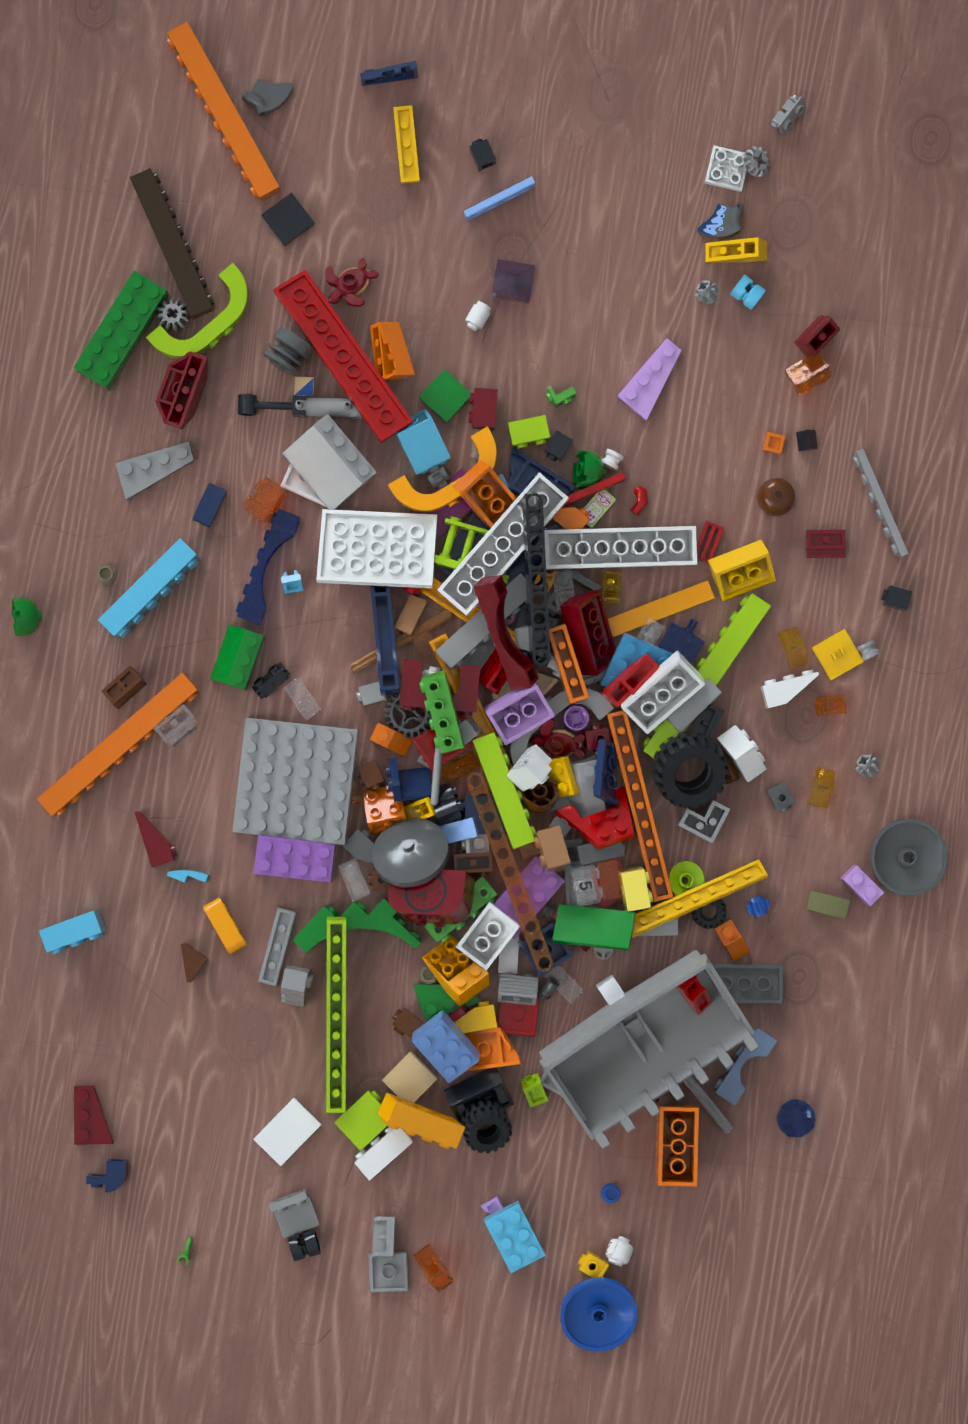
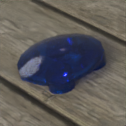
M798 1099L789 1100L778 1110L777 1123L781 1131L788 1137H803L813 1130L815 1126V1113L812 1107L805 1101Z

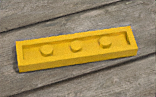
M412 105L393 107L401 184L420 182Z

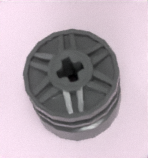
M280 326L274 335L279 345L276 346L269 343L268 347L274 352L272 353L265 349L263 355L281 371L296 376L298 371L293 365L299 368L303 366L297 358L308 359L314 348L293 332Z

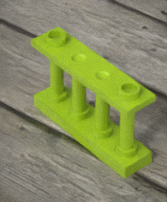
M456 517L446 518L445 524L450 526L443 552L440 553V556L435 555L434 565L455 570L471 552L476 533L485 536L489 530L462 523V520ZM457 528L467 530L468 535L461 559L455 561L451 559L450 552ZM505 572L502 577L505 585H508L509 576Z

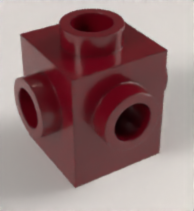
M602 724L590 725L591 729L582 730V733L585 734L583 743L586 750H594L596 752L598 740L600 739L612 742L611 731H608L607 727H602Z

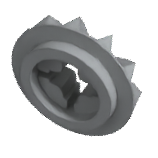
M751 147L744 155L745 168L754 177L765 175L770 167L768 164L770 158H767V151H763L762 147Z

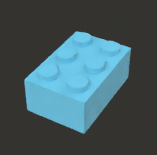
M98 909L39 930L46 953L52 951L53 954L67 950L66 946L69 944L72 948L85 943L84 939L89 938V941L103 936L102 932L107 930Z
M518 1200L484 1217V1222L511 1273L546 1256Z

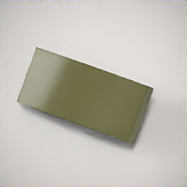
M811 890L806 909L847 919L851 900Z

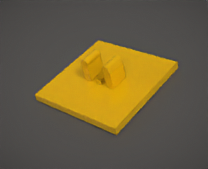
M845 629L812 647L830 681L864 662Z

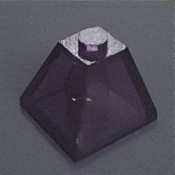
M498 259L492 297L529 303L535 265Z

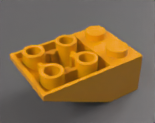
M450 936L446 941L424 955L422 959L446 993L461 1007L489 986V973L456 948L459 942L453 936Z

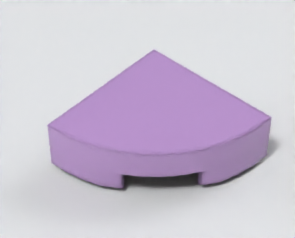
M498 1196L481 1204L482 1209L490 1214L504 1208Z

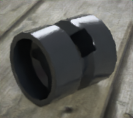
M315 1230L304 1232L303 1236L297 1234L288 1237L294 1261L305 1259L306 1255L312 1257L321 1254Z

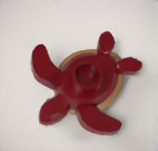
M361 258L358 261V267L346 269L339 277H336L332 267L328 266L325 270L326 282L337 289L329 295V304L335 305L343 298L346 299V303L350 306H363L365 301L357 296L365 291L370 279L377 278L379 273L366 268L365 258Z
M554 719L547 720L541 725V734L543 736L534 735L529 740L532 745L536 744L538 747H545L543 752L551 759L552 755L559 758L572 754L579 758L585 757L584 749L580 748L585 734L579 733L574 735L564 729H552L555 722Z

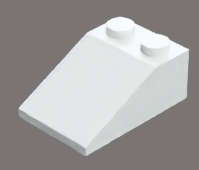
M489 902L456 948L487 971L521 925Z

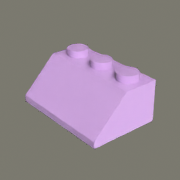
M536 682L531 688L512 690L483 707L505 746L555 717Z

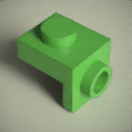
M549 386L547 387L548 393L545 394L550 404L554 403L557 407L562 403L567 405L574 401L573 397L576 396V391L571 387L555 395L552 387Z

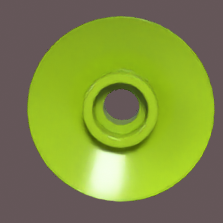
M682 861L674 865L668 876L672 893L675 896L705 883L701 868L690 861ZM683 877L686 879L685 884L682 883Z

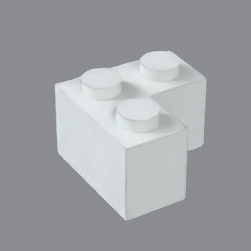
M735 725L717 737L723 750L732 759L747 782H750L767 770L763 764L765 762L764 757L760 752H757L759 750L758 746L753 740H748L750 737L744 729L740 731Z
M535 744L526 749L507 774V777L522 791L529 788L533 789L537 784L540 783L542 785L549 778L547 774L552 769L549 766L552 759Z

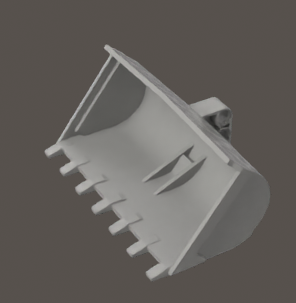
M694 950L625 993L613 975L596 984L608 1004L539 1051L542 1057L539 1062L590 1139H596L602 1149L610 1146V1143L604 1132L613 1126L621 1123L628 1133L636 1128L629 1116L645 1107L654 1117L660 1113L654 1100L668 1091L672 1093L677 1101L685 1096L679 1084L692 1075H695L702 1085L708 1082L709 1079L703 1068L716 1059H719L726 1069L731 1067L734 1063L727 1052L740 1043L744 1042L751 1052L759 1047L752 1036L755 1032L705 953L700 955L697 950ZM695 975L698 977L700 984L706 988L712 1000V1003L700 1015L695 1013L676 988Z

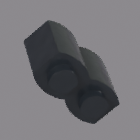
M449 782L440 785L438 804L433 806L441 826L463 818L461 814L464 811L460 800H456L459 795L455 786L451 787Z

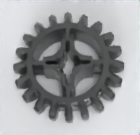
M398 694V697L390 695L393 702L386 700V703L391 706L390 708L384 707L383 709L389 712V714L383 716L384 719L390 718L391 720L386 722L387 726L393 724L394 726L391 729H398L399 733L404 732L405 739L408 733H411L412 739L415 738L414 732H417L419 736L422 735L420 732L422 728L425 732L428 731L425 725L428 724L430 726L428 719L432 718V716L429 715V712H425L424 718L416 713L415 707V710H412V712L418 718L413 716L412 718H407L406 722H404L406 713L400 709H403V706L397 704L400 700V694ZM394 709L403 714L400 726L394 720ZM414 719L421 722L416 728L405 729L410 720Z

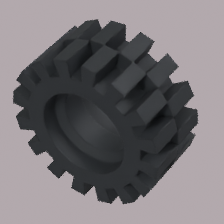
M722 899L710 903L716 908V915L711 919L703 917V907L692 911L691 915L696 924L706 929H714L720 926L725 921V916L727 915L726 905Z

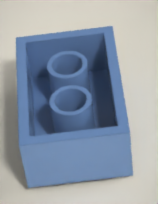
M444 1010L413 1032L412 1042L448 1083L479 1062L480 1051Z

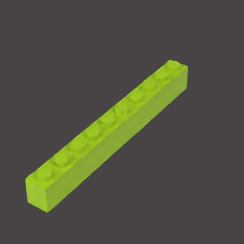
M753 593L749 596H744L740 602L742 606L740 610L733 612L729 618V621H731L727 628L724 626L718 634L720 637L718 642H713L707 650L709 655L706 659L702 658L696 666L698 672L703 676L704 682L709 678L715 685L718 684L771 607L768 603ZM667 718L653 729L655 731L651 738L647 737L642 744L644 747L642 752L654 760L655 752L661 750L659 746L663 742L666 744L671 736L675 738L678 736V733H681Z
M327 917L326 1113H346L347 917Z

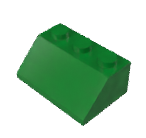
M229 624L210 679L247 691L265 636Z

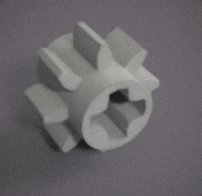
M710 280L700 282L697 289H695L697 292L696 298L699 302L702 301L703 304H712L719 296L717 292L719 290L716 283L712 284Z
M872 754L862 755L856 761L858 767L855 769L864 778L873 777L879 771L877 766L880 762Z

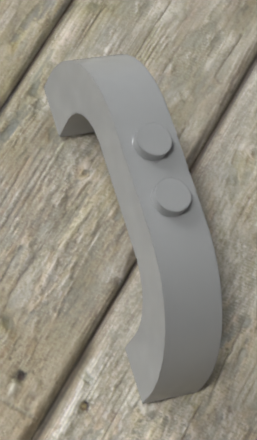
M587 689L589 696L587 700L572 704L585 706L598 721L614 709L603 695L591 689ZM565 691L553 698L551 696L546 698L555 716L566 707L571 706L568 703ZM541 725L511 742L510 754L513 766L526 751L530 736Z

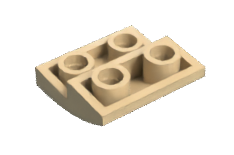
M410 1051L382 1081L398 1097L414 1103L438 1077Z

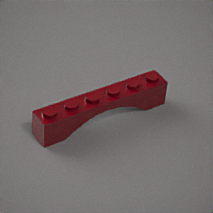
M502 575L481 578L473 586L474 592L480 603L481 612L484 614L487 622V628L491 633L494 647L500 658V664L503 666L506 680L511 690L531 688L539 677L533 661L521 652L507 630L504 618V605L508 591Z

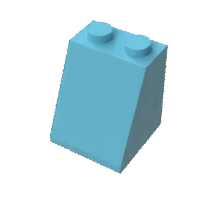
M426 409L410 416L413 423L396 433L416 475L419 473L425 474L430 471L431 467L441 466L451 458L432 417Z

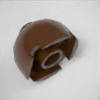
M780 478L767 480L762 484L757 493L759 507L764 513L773 517L782 516L789 512L796 499L792 485Z
M551 777L542 785L540 783L537 784L533 789L529 788L525 791L520 789L523 806L533 813L542 814L550 811L555 806L559 796L557 783Z

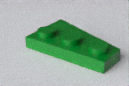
M413 984L425 1021L430 1020L442 1010L448 1014L460 1008L446 993L441 984ZM475 995L465 1003L467 1007L480 1002L478 995Z

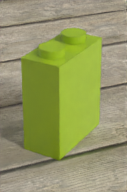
M368 1089L346 1110V1113H342L334 1122L360 1151L387 1127V1124L382 1122L383 1118L377 1114L382 1104L380 1101L382 1098L375 1090L371 1092Z

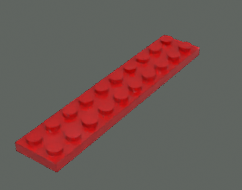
M306 270L273 289L279 301L380 443L388 440L397 432L402 431L413 423L412 418Z

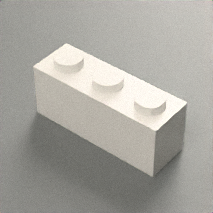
M387 1127L384 1130L386 1133L381 1138L377 1136L370 1142L371 1147L367 1151L362 1149L355 1156L357 1159L354 1164L369 1181L413 1143L414 1140L409 1134L404 1132L405 1130L401 1128L395 1130Z

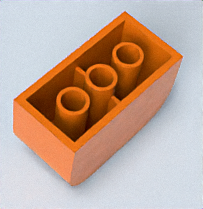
M657 1104L660 1113L656 1115V1183L658 1186L697 1187L699 1107L697 1105Z

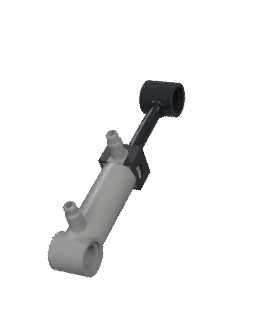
M238 395L237 414L242 416H255L257 409L292 410L293 417L307 418V416L324 417L328 414L330 417L363 419L349 398H316L293 395L291 403L257 402L256 395Z

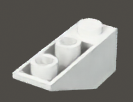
M812 669L801 672L802 676L795 677L794 674L784 676V681L776 682V679L764 681L765 685L761 686V691L766 709L787 704L819 675V672L813 673Z

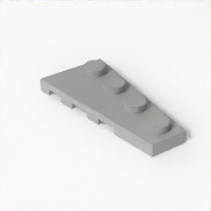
M185 442L115 463L125 499L129 500L134 495L148 489L151 485L163 480L168 475L175 473L195 460L190 443Z

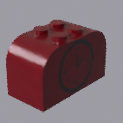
M442 870L435 878L419 886L399 887L389 884L388 901L397 913L407 921L415 922L416 925L426 926V923H433L434 926L445 927V924H459L471 913L475 880L467 871Z

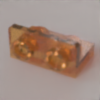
M820 353L815 357L807 356L785 369V374L795 386L798 395L810 391L811 388L826 382L831 377L829 366Z

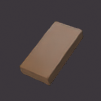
M410 594L394 626L395 630L413 636L429 604L428 601Z

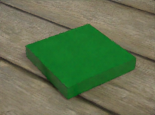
M444 369L422 392L419 399L442 420L448 423L470 399L471 393Z

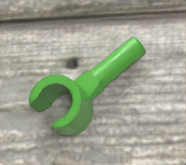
M188 1237L185 1249L177 1259L178 1264L182 1257L187 1261L185 1266L190 1260L189 1249L193 1238Z

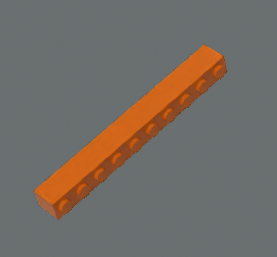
M188 22L168 31L169 39H167L170 48L172 50L176 49L179 54L176 56L181 67L185 65L187 69L185 74L189 82L195 83L197 88L194 90L198 98L204 99L206 103L204 108L209 116L213 115L215 119L213 124L217 132L222 131L224 135L222 140L227 149H232L234 154L231 157L235 164L241 165L243 170L240 173L245 182L249 180L252 187L249 189L254 198L258 197L262 202L280 192L277 181Z
M182 672L37 798L39 803L51 816H61L67 810L66 806L72 802L74 804L82 797L80 794L85 789L87 791L91 790L96 785L95 781L99 777L102 779L111 772L109 769L114 764L118 766L125 760L124 756L128 752L133 753L140 747L138 743L143 739L147 741L154 735L153 730L158 726L162 728L169 722L167 718L172 714L177 715L183 709L182 705L187 701L189 703L198 696L196 694L199 691L198 688Z
M622 710L607 714L606 717L612 734V741L615 744V753L644 868L649 874L650 883L648 884L652 892L653 902L672 898L673 894L627 713Z

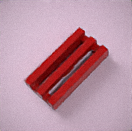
M706 520L697 543V559L707 563L708 560L712 559L724 527ZM709 526L711 527V531L709 533V536L707 538L701 555H698V551L700 549L703 538ZM715 529L719 530L713 543L708 558H706L705 554L711 542Z

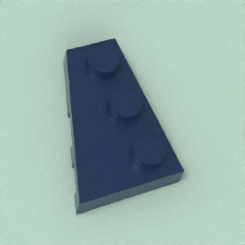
M415 60L377 70H365L364 73H360L361 84L366 86L417 79V62Z
M600 739L596 749L597 762L594 769L595 784L593 785V796L612 806L619 805V799H615L614 788H618V785L613 776V771L616 769L615 744L606 739Z

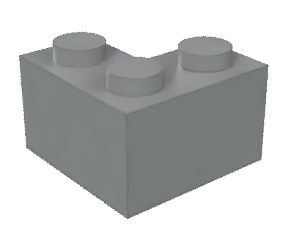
M711 800L703 816L685 808L677 826L709 843H713L730 809L714 800Z

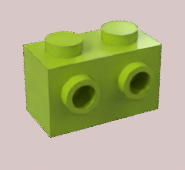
M546 415L508 423L512 448L517 447V450L528 448V444L535 443L536 446L547 444V440H550Z

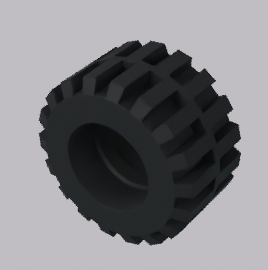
M480 1100L478 1104L475 1105L473 1103L471 1108L465 1109L466 1114H462L460 1123L465 1126L463 1135L467 1145L473 1151L477 1150L478 1153L485 1151L486 1154L492 1150L496 1152L499 1147L503 1148L505 1146V1142H509V1136L512 1135V1125L506 1109L501 1104L499 1105L496 1101L491 1103V1100H486V1102ZM485 1124H493L488 1129L479 1130V1128Z

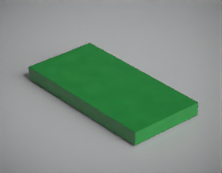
M559 904L552 940L553 943L630 951L636 914L635 912Z

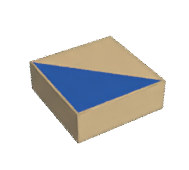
M295 376L294 395L314 397L315 378Z

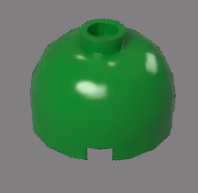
M579 450L576 454V457L579 458L578 462L573 464L572 480L574 484H577L576 488L585 489L600 482L605 477L606 467L603 466L602 459L595 452Z
M13 598L12 600L15 636H25L35 632L38 628V622L42 621V611L38 610L36 604L30 599Z

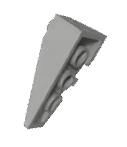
M596 760L571 765L579 793L567 797L581 818L606 810L604 801L593 796Z

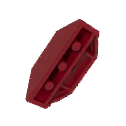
M189 351L186 355L168 365L155 400L164 424L183 429L194 417L207 382L208 357Z

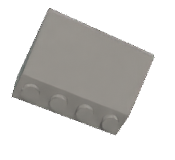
M328 414L315 423L282 453L329 510H335L375 478L377 474Z

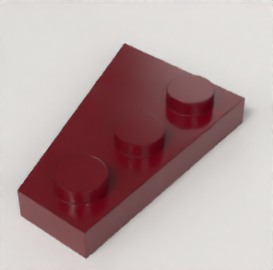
M94 1085L74 1086V1145L114 1144Z

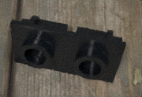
M281 662L274 664L269 668L268 673L264 677H259L255 680L252 689L261 699L267 698L276 690L272 683L275 682L280 686L289 678L290 673Z

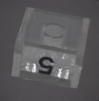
M593 863L570 867L577 906L600 903L604 894L602 886H598L597 879L600 878L598 867H594Z

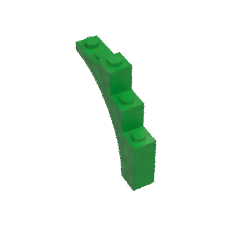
M385 898L370 914L366 912L368 908L361 902L358 904L353 902L340 916L347 917V930L359 928L376 929L391 933L405 940L415 949L421 944L419 941L421 937L413 929L411 932L406 929L405 926L407 924L399 916L397 918L394 917L397 912ZM323 906L296 935L293 941L307 953L317 943L327 938V917H337L338 912L332 906L328 908Z

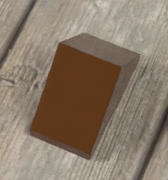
M188 943L181 944L188 983L194 980L208 958Z

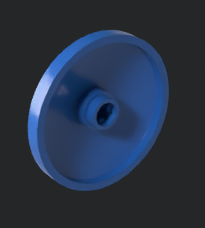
M596 1277L579 1282L567 1292L560 1307V1321L565 1335L573 1344L588 1351H607L620 1346L631 1336L637 1324L638 1312L632 1293L620 1282L609 1278Z

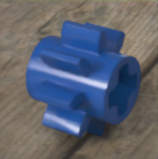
M761 895L749 899L750 905H747L746 909L748 914L753 913L754 918L768 914L767 908L771 906L769 900H763Z

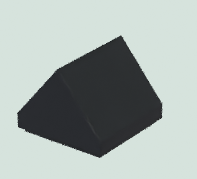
M815 430L796 432L798 452L818 449Z

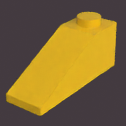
M759 237L705 243L707 263L767 261V241Z
M489 1001L478 1002V1006H474L454 1023L463 1033L497 1028L494 1004H489Z

